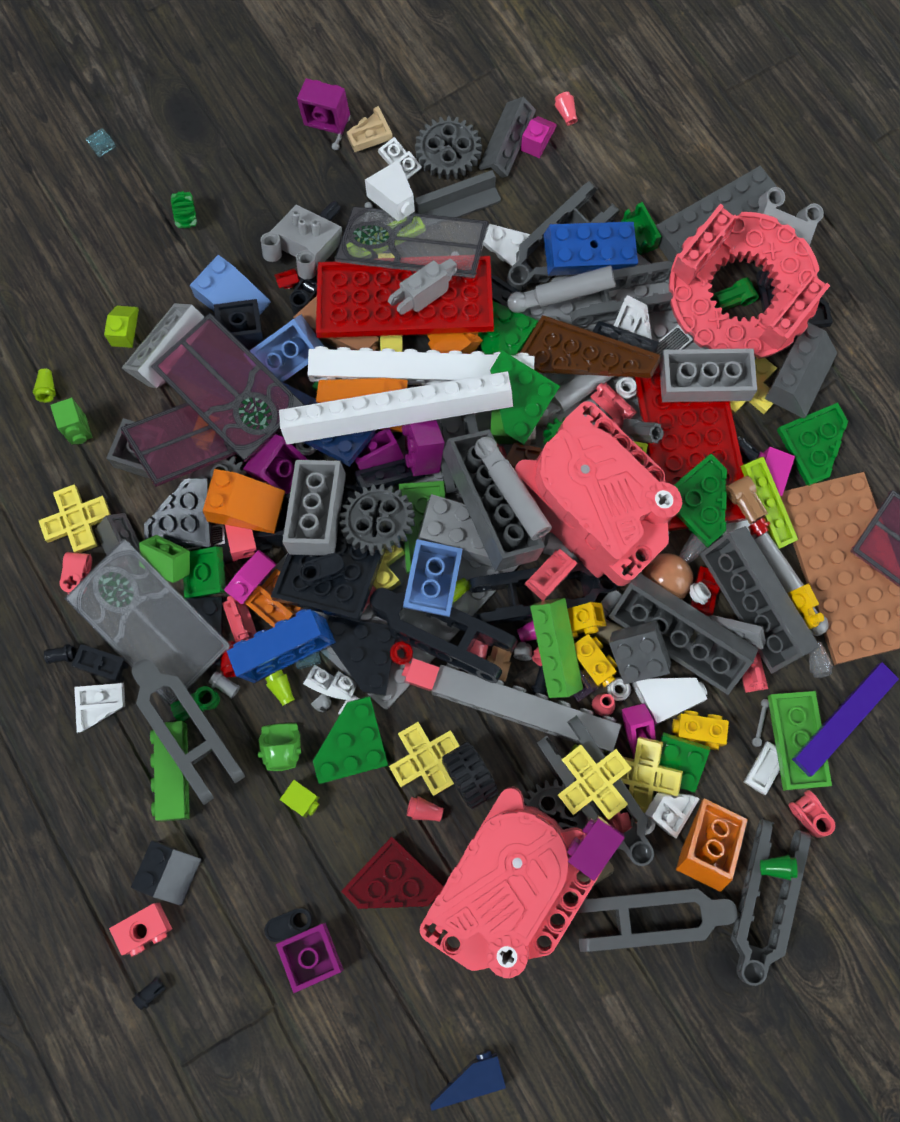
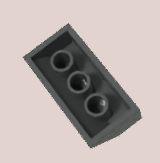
M809 322L807 323V329L801 336H796L765 397L766 400L804 419L837 355V351L827 332Z

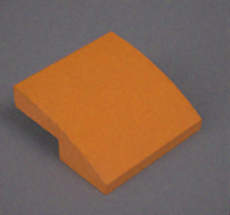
M277 568L262 586L259 585L245 602L247 606L272 627H275V624L281 620H289L295 617V614L303 609L272 600L271 594L281 572Z

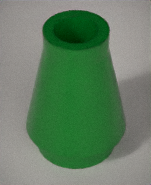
M790 855L760 860V874L791 881V878H797L798 875L797 860L794 857H790Z

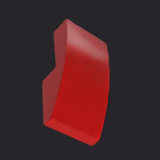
M700 566L695 583H704L708 587L711 597L708 598V602L705 604L696 603L691 598L690 605L706 616H712L716 595L720 587L709 569Z

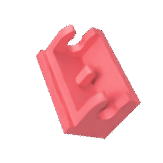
M225 525L233 561L253 556L256 545L252 530Z
M561 549L555 550L544 564L525 582V585L544 601L575 568L577 562Z

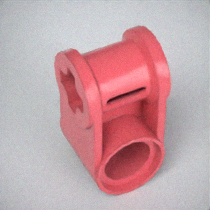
M65 553L60 587L69 595L89 576L92 568L91 554Z
M806 790L804 796L795 803H789L788 806L791 812L801 821L812 836L821 838L834 832L835 822L810 790ZM818 819L825 823L826 829L824 832L819 831L816 826Z

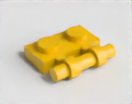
M809 583L787 593L798 612L803 614V620L809 629L817 627L820 622L824 621L823 614H815L813 607L819 605Z

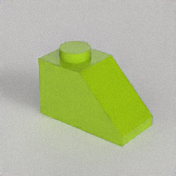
M116 306L107 315L104 335L111 346L133 348L138 307Z

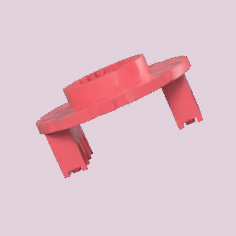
M720 204L708 220L696 230V234L685 240L682 245V252L678 253L674 259L669 277V292L673 296L670 301L671 308L684 333L692 335L694 343L699 347H707L709 349H754V357L758 359L769 357L790 346L794 342V337L801 336L807 329L808 320L814 317L820 298L830 285L818 279L819 265L811 247L804 238L797 237L795 229L790 225H782L778 222L777 218L756 212H741V214L733 216ZM736 258L739 262H742L744 258L747 259L748 263L754 260L755 266L763 265L762 271H769L770 273L767 277L774 279L771 283V286L775 287L772 291L774 297L771 299L770 306L764 313H760L757 318L752 316L749 321L745 317L738 321L737 316L729 319V313L722 315V308H715L717 302L711 301L713 293L710 292L712 288L711 282L715 273L719 271L721 265L723 267L726 266L728 261L734 263Z

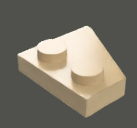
M379 106L373 109L374 113L368 119L364 117L359 121L358 125L353 126L347 131L348 140L354 152L393 138Z

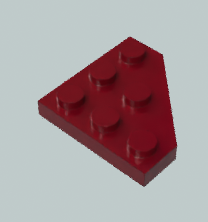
M391 836L341 892L358 909L424 907L430 905L441 892L443 886Z

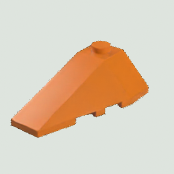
M478 332L422 334L427 335L430 339L428 343L430 348L440 353L461 351L462 354H471L483 341L478 336Z
M391 378L319 380L316 402L323 403L408 388V380ZM402 425L389 427L390 431L402 432Z

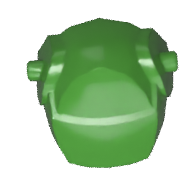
M280 723L262 727V733L259 738L260 752H258V757L262 758L267 770L284 771L296 767L299 754H301L300 734L297 723Z

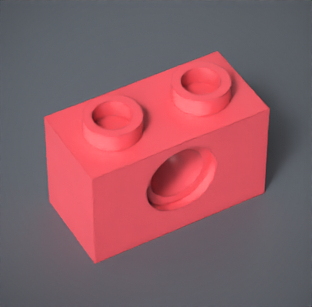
M153 903L112 926L109 930L121 955L130 954L133 957L145 950L144 945L152 941L153 944H156L167 938L166 933L172 930V927L161 904ZM141 924L147 928V934L144 938L139 937L137 929Z

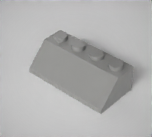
M174 303L123 365L122 369L148 387H161L166 381L151 366L195 327L204 316L192 304ZM207 320L186 342L192 346L197 338L205 334L207 331L206 327L210 322ZM181 344L158 367L168 375L172 370L171 368L179 362L188 350Z

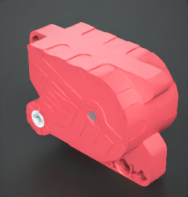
M589 401L581 403L565 418L558 429V433L546 443L536 460H521L514 468L551 524L552 529L550 532L595 577L600 578L605 574L618 586H625L631 582L667 546L669 540L668 522L682 507L681 494L675 486L665 482L664 471L601 409ZM636 553L643 557V562L636 558ZM629 566L631 570L624 576L622 572Z
M505 788L421 923V937L471 971L490 968L496 975L503 978H513L519 975L525 969L528 959L547 956L554 951L596 880L593 881L592 879L587 882L580 881L577 877L579 870L568 862L569 854L567 849L575 837L580 839L585 833L578 827L562 830L554 818H551L536 807L525 805L522 792L518 788ZM572 891L577 894L578 900L570 904L565 901L564 895ZM553 914H561L565 922L561 925H555L551 921V916ZM432 923L437 925L433 933L429 931ZM444 930H446L447 932L445 933V935H444V937L442 938V940L439 939V937L441 936L442 932H443ZM451 936L456 937L460 942V946L457 948L451 947L448 944L447 938ZM540 936H548L552 943L548 947H543L538 943L537 939Z

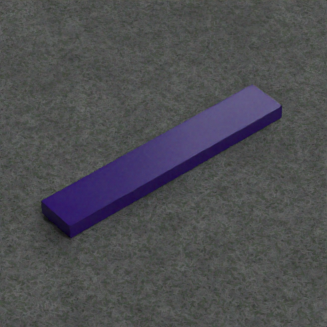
M883 662L878 663L792 760L808 777L813 776L899 678Z

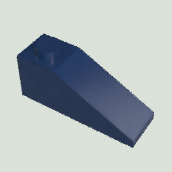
M485 1051L477 1054V1059L472 1060L431 1100V1111L505 1089L506 1086L497 1053L491 1054V1051Z

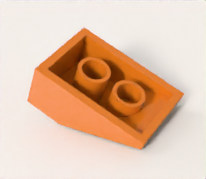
M214 469L203 513L207 522L275 534L285 491L239 473Z
M704 798L682 847L676 870L721 892L733 880L748 819Z

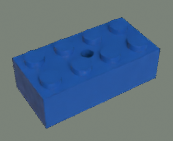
M634 222L550 224L544 233L548 276L577 275L610 265L613 270L635 267L638 264Z
M303 609L297 612L295 617L289 620H281L275 624V627L269 630H261L247 641L242 640L235 643L233 648L227 650V654L236 677L256 683L336 643L326 618L311 609Z

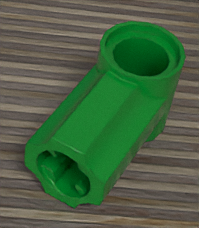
M746 277L734 283L732 287L713 293L712 299L717 302L715 308L721 307L722 311L740 304L741 306L750 305L759 298V295L750 278Z
M200 687L195 693L191 694V697L202 712L216 708L220 702L219 694L210 687ZM210 692L212 699L209 703L204 704L202 698L204 694ZM179 700L170 704L173 716L177 721L184 722L191 718Z

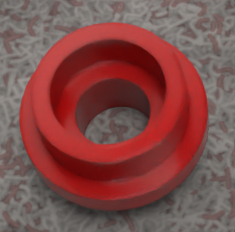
M764 517L748 527L750 534H755L756 537L761 536L769 531L767 526L770 525V522H766Z
M403 641L395 643L390 649L392 661L398 665H405L406 662L409 663L413 657L412 647ZM399 649L404 652L403 658L398 656Z

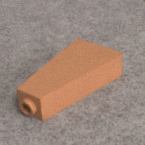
M317 296L293 317L296 318L302 314L315 334ZM377 336L319 338V340L336 348L347 347L351 350L371 348L373 351L380 350V342Z

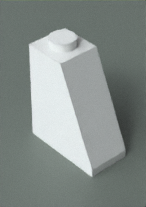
M399 161L392 163L365 179L367 197L398 222L415 212L414 196Z
M655 678L637 681L632 684L642 704L645 703L652 716L654 726L707 700V690L702 682H698L697 678Z

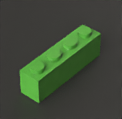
M548 599L531 605L530 608L548 697H569L583 690L566 599Z
M183 721L164 723L183 752L187 754V724ZM151 730L150 741L151 744H154V754H151L150 758L151 767L154 768L151 790L155 792V802H152L151 805L152 816H155V821L160 822L190 819L189 782L155 731Z

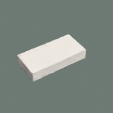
M768 741L765 743L744 780L745 784L763 795L767 794L780 771L775 745Z

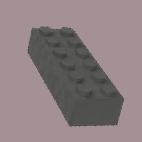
M760 165L657 224L656 227L662 236L658 247L669 261L674 262L676 255L682 252V245L685 240L696 234V230L708 220L720 204L733 216H737L741 212L757 213L760 196L771 188L777 187ZM769 196L770 201L774 203V199Z
M485 430L449 438L443 451V457L496 572L536 561L545 546L541 538L537 540L530 538L489 475L488 468L482 459L476 455L475 443L481 437H491L494 439L491 431Z
M746 526L727 533L700 553L739 621L763 627L766 644L758 652L771 674L820 647Z
M641 573L631 581L609 615V618L624 628L657 620L669 657L727 695H729L754 662L759 650Z

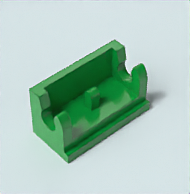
M641 202L637 204L635 211L632 213L627 209L621 222H634L636 248L639 255L658 249L662 237L645 205Z

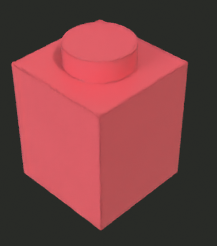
M413 658L411 663L406 662L402 676H405V683L431 691L440 667Z

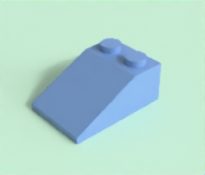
M219 255L190 284L195 298L213 311L214 304L257 299L259 314H261L271 303L240 271Z
M301 314L251 349L250 352L281 382H284L308 365L309 349H315L318 346L324 347V345ZM245 354L244 356L252 367H255L256 364Z
M417 539L403 608L450 617L463 549Z

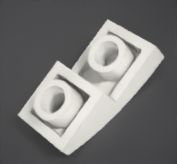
M395 137L378 150V153L389 165L396 161L400 162L407 180L422 168L411 152H406Z
M316 665L312 667L303 683L317 692L343 700H350L357 686L355 681L338 671L335 676H332Z

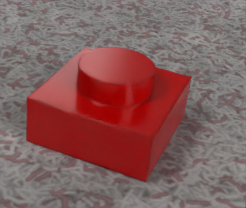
M295 268L275 274L279 288L288 289L294 287L295 283L299 282Z

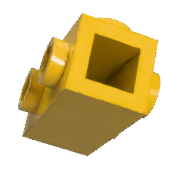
M589 602L568 608L573 639L578 638L579 633L585 632L586 635L599 632L598 628L607 626L602 603Z
M587 634L574 644L577 660L597 687L600 685L606 687L615 680L614 675L617 674L615 670L617 664L610 655L606 657L600 650L603 648V645L596 636L591 638Z
M684 711V714L681 713L677 716V719H673L672 733H675L677 737L705 744L711 750H719V747L727 744L729 721L722 720V716L708 714L707 717L698 716V712Z

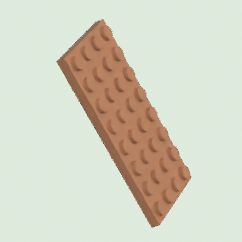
M861 472L784 491L781 500L798 538L797 541L793 542L806 584L809 583L819 605L815 606V609L818 613H822L829 623L828 630L823 634L833 664L838 665L900 649V584L853 551V548L878 512L865 473ZM875 525L859 550L900 579V571L887 534Z

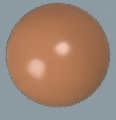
M664 553L657 555L642 571V575L681 600L689 594L690 586L693 584V573L689 564L682 557L675 554Z

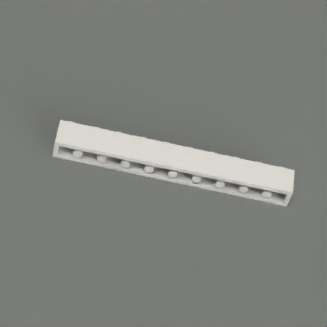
M318 346L315 349H309L308 377L310 382L336 379L391 378L408 380V385H430L490 375V369L500 352H496L493 355H485L484 352L480 351L462 354L461 351L440 353L437 350H428L426 353H421L414 349L395 352L394 349L389 348L382 349V351H373L371 348L351 350L347 347L328 350L327 347ZM528 353L511 355L534 370V356H529Z
M507 371L279 410L280 429L286 444H293L513 407V400Z

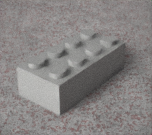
M754 349L664 350L661 355L659 366L662 402L751 401L757 392Z
M296 460L282 541L289 554L327 555L335 553L346 477L341 461Z
M431 494L426 505L417 539L462 548L461 558L492 566L465 504Z

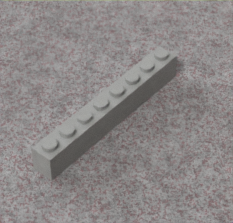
M449 663L446 666L440 665L432 688V695L582 745L567 721L577 715L602 752L610 754L614 750L621 725L617 724L616 719L603 716L600 718L594 716V712L591 710L580 708L579 711L571 708V704L558 700L555 703L549 701V697L546 695L535 693L534 696L526 693V689L513 686V688L504 686V682L498 680L497 683H490L470 673L459 671L460 668Z

